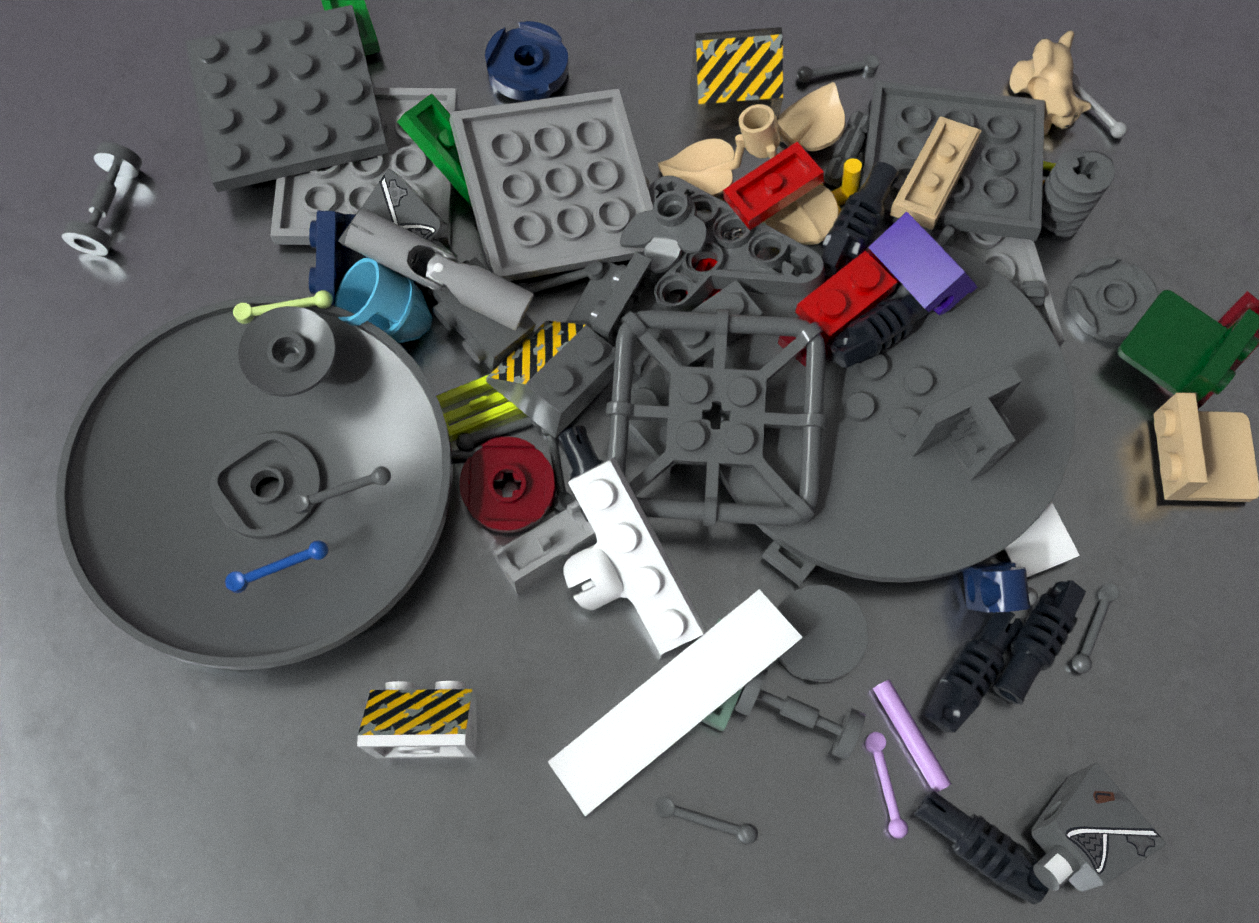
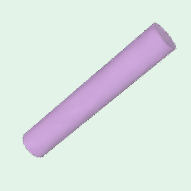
M890 679L874 687L873 691L931 789L934 788L939 792L951 785V781Z

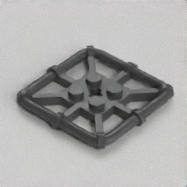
M717 309V313L645 310L634 314L629 311L622 317L621 321L623 324L619 328L615 347L612 400L606 404V416L610 417L607 460L615 457L625 476L629 420L667 422L665 452L629 482L635 497L674 463L707 466L705 502L636 497L646 517L703 521V526H716V522L788 526L800 522L807 524L814 518L813 510L816 508L819 497L822 430L827 429L828 417L823 415L826 349L821 335L824 330L816 321L809 323L806 320L793 317L729 314V309ZM647 329L715 332L713 368L679 366ZM727 333L796 337L795 340L759 371L725 369ZM635 339L670 376L668 406L635 405L630 403ZM806 349L804 414L765 412L767 382ZM712 405L722 406V412L729 413L730 421H722L720 429H711L710 421L702 419L703 412L711 411ZM764 428L803 430L799 496L791 490L763 459ZM719 466L753 468L786 507L717 502Z

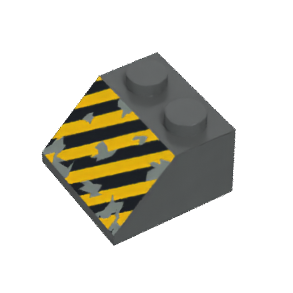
M546 320L486 377V382L556 438L613 380L615 348L587 325Z

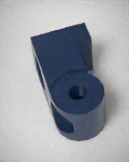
M1015 562L977 565L963 571L967 609L989 613L1030 609L1025 567H1016Z

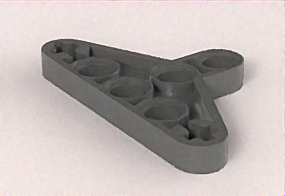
M663 176L655 180L648 188L653 205L661 194L676 190L689 196L693 200L697 211L706 209L712 212L710 217L703 221L707 229V240L702 251L697 254L683 251L679 261L656 284L654 295L660 310L691 312L714 289H724L736 280L747 292L789 296H808L825 283L824 262L817 252L764 223L749 230L727 203L676 176ZM732 228H742L746 231L737 240L729 241L723 238L725 232ZM773 246L781 250L775 258L770 260H762L756 256L765 247ZM712 258L717 261L711 270L700 272L694 269L696 263L702 259ZM809 269H812V274L806 273ZM795 270L801 272L802 274H800L799 277H796ZM683 289L688 292L685 299L681 302L669 303L665 301L668 293L673 290Z

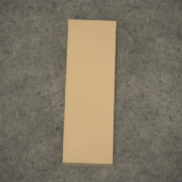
M940 116L894 200L890 215L900 218L905 212H908L920 226L933 230L978 143L981 130Z

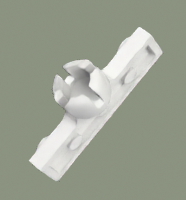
M615 457L572 478L568 484L597 538L596 544L572 555L563 567L568 588L591 578V580L581 586L582 592L573 595L578 604L585 609L594 610L620 597L628 598L634 604L660 654L704 635L706 627Z

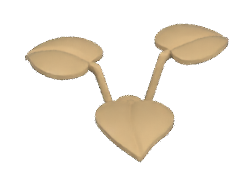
M832 82L809 93L784 110L778 118L769 106L763 104L752 105L746 108L739 117V126L742 134L735 137L737 143L736 152H734L729 143L721 139H706L686 147L674 157L658 163V167L662 176L679 177L714 197L723 194V189L733 184L734 179L731 170L741 166L745 148L757 158L769 157L771 159L777 155L776 150L780 141L784 142L788 147L798 142L807 151H818L835 143L842 136L846 126L845 114L837 87ZM820 184L765 220V224L803 245L819 244L825 240L834 221L839 216L837 202L831 191Z

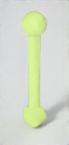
M321 290L313 297L251 307L247 303H240L234 307L233 314L239 323L247 324L253 320L254 316H259L278 307L296 306L305 308L317 305L321 309H326L331 306L333 297L328 291Z

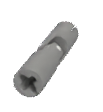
M362 208L355 216L352 223L358 226V228L350 226L345 239L346 247L433 290L443 291L444 288L442 287L445 286L458 299L460 304L514 331L517 330L534 296L533 293L480 266L463 263L456 264L455 262H458V259L450 251L365 208ZM432 250L437 252V254L428 262L425 278L412 270V258L418 251Z

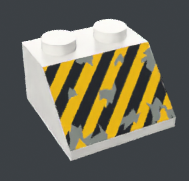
M394 681L385 683V690H370L357 741V746L375 758L476 757L478 697L473 689H465L464 682L439 681L435 683V689L415 690V683Z

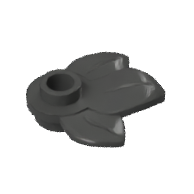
M672 190L661 194L654 202L652 210L640 212L630 220L621 235L620 244L626 248H644V255L652 259L650 271L658 274L672 268L679 261L683 251L691 254L700 253L707 240V229L705 223L696 217L697 210L693 200L680 191Z

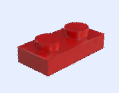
M796 142L723 189L724 200L747 228L751 230L824 182V171L803 147Z
M864 251L797 304L795 313L802 320H806L809 323L816 321L824 330L821 335L827 344L846 329L850 322L871 310L891 294L898 282L872 256Z

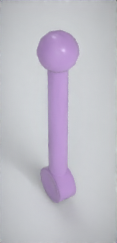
M872 732L865 739V747L869 752L873 753L891 818L888 830L893 837L901 839L908 833V824L900 817L883 754L886 739L883 734Z

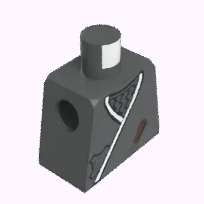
M388 168L360 210L365 208L445 248V250L450 251L457 258L458 255L438 241L448 224L402 176ZM353 220L338 240L344 246L350 226L358 228V226L352 223ZM432 250L418 251L412 258V270L416 272L422 263L427 266L430 259L435 257L437 252Z
M1097 762L1071 774L1065 780L1031 830L1032 837L1046 852L1033 866L1034 873L1043 885L1053 891H1058L1068 880L1081 892L1103 886L1167 844Z

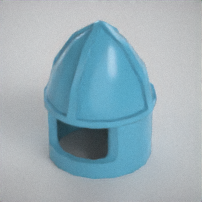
M370 258L359 260L347 271L335 297L336 307L354 314L350 317H338L341 321L352 326H359L369 321L386 332L397 343L419 339L431 327L433 317L430 314L422 291L414 284L413 280Z

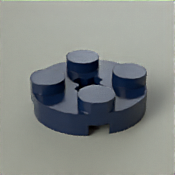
M534 21L518 22L519 28L511 29L506 32V27L497 31L488 42L485 50V60L491 87L515 100L533 101L550 98L551 93L557 91L562 86L569 71L567 48L562 44V37L548 25ZM528 56L534 57V64L530 66H523L518 62V59L526 60Z

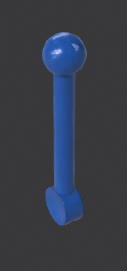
M314 541L304 551L248 573L231 572L225 579V585L233 593H241L247 588L248 583L311 558L315 560L324 559L328 554V546L323 541Z

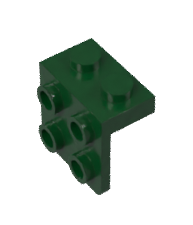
M1164 290L1157 296L1118 347V355L1174 395L1176 393H1196V400L1198 402L1210 391L1216 395L1220 394L1236 375V372L1230 369L1235 360L1237 359L1242 362L1258 345L1259 339L1254 334L1259 329V315L1248 309L1231 326L1226 328L1173 291Z

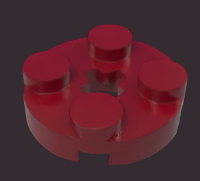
M499 437L484 443L482 448L477 450L464 463L459 481L460 495L465 506L477 522L493 531L514 533L525 530L542 521L554 499L555 477L552 466L547 458L530 442L517 437ZM504 473H513L514 480L521 482L520 490H514L511 497H503L502 490L495 489V482L503 481Z

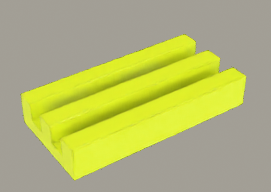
M488 375L437 395L436 397L441 409L493 389L486 382ZM496 392L489 396H482L472 400L469 404L443 415L449 431L450 442H452L462 433L472 434L523 412L509 401L449 426L451 423L508 401L502 394Z

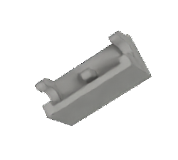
M576 500L568 504L566 510L504 547L500 545L493 550L492 554L517 595L564 567L566 561L572 555L597 543L596 534L589 521L587 522L583 517L580 504Z

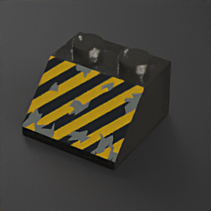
M782 27L695 33L690 79L695 129L710 128L720 130L729 126H739L741 113L746 108L756 104L769 106L777 120H779L783 101Z

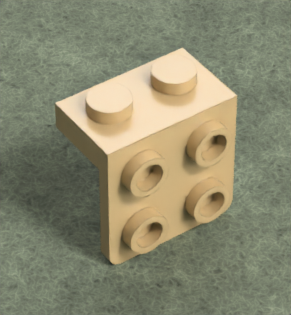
M1176 393L1154 413V427L1157 437L1164 500L1251 502L1259 497L1258 473L1250 421L1247 415L1241 412L1198 411L1196 393Z

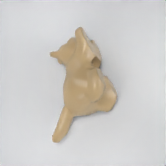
M1067 31L1059 39L1058 43H1054L1050 39L1039 41L1034 48L1033 59L1019 61L1013 67L1010 75L1009 84L1014 93H1029L1032 99L1045 100L1044 136L1048 134L1051 124L1061 129L1068 128L1079 119L1083 112L1088 111L1092 106L1089 102L1078 98L1073 89L1074 63L1070 50L1075 35L1072 31Z

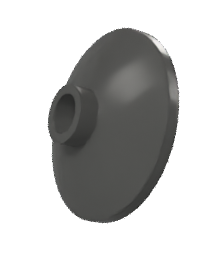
M296 306L278 307L258 316L246 328L238 346L239 366L249 383L263 393L279 397L296 396L316 387L329 374L336 357L335 337L327 322L315 312ZM291 353L299 354L296 360L284 363L287 355Z

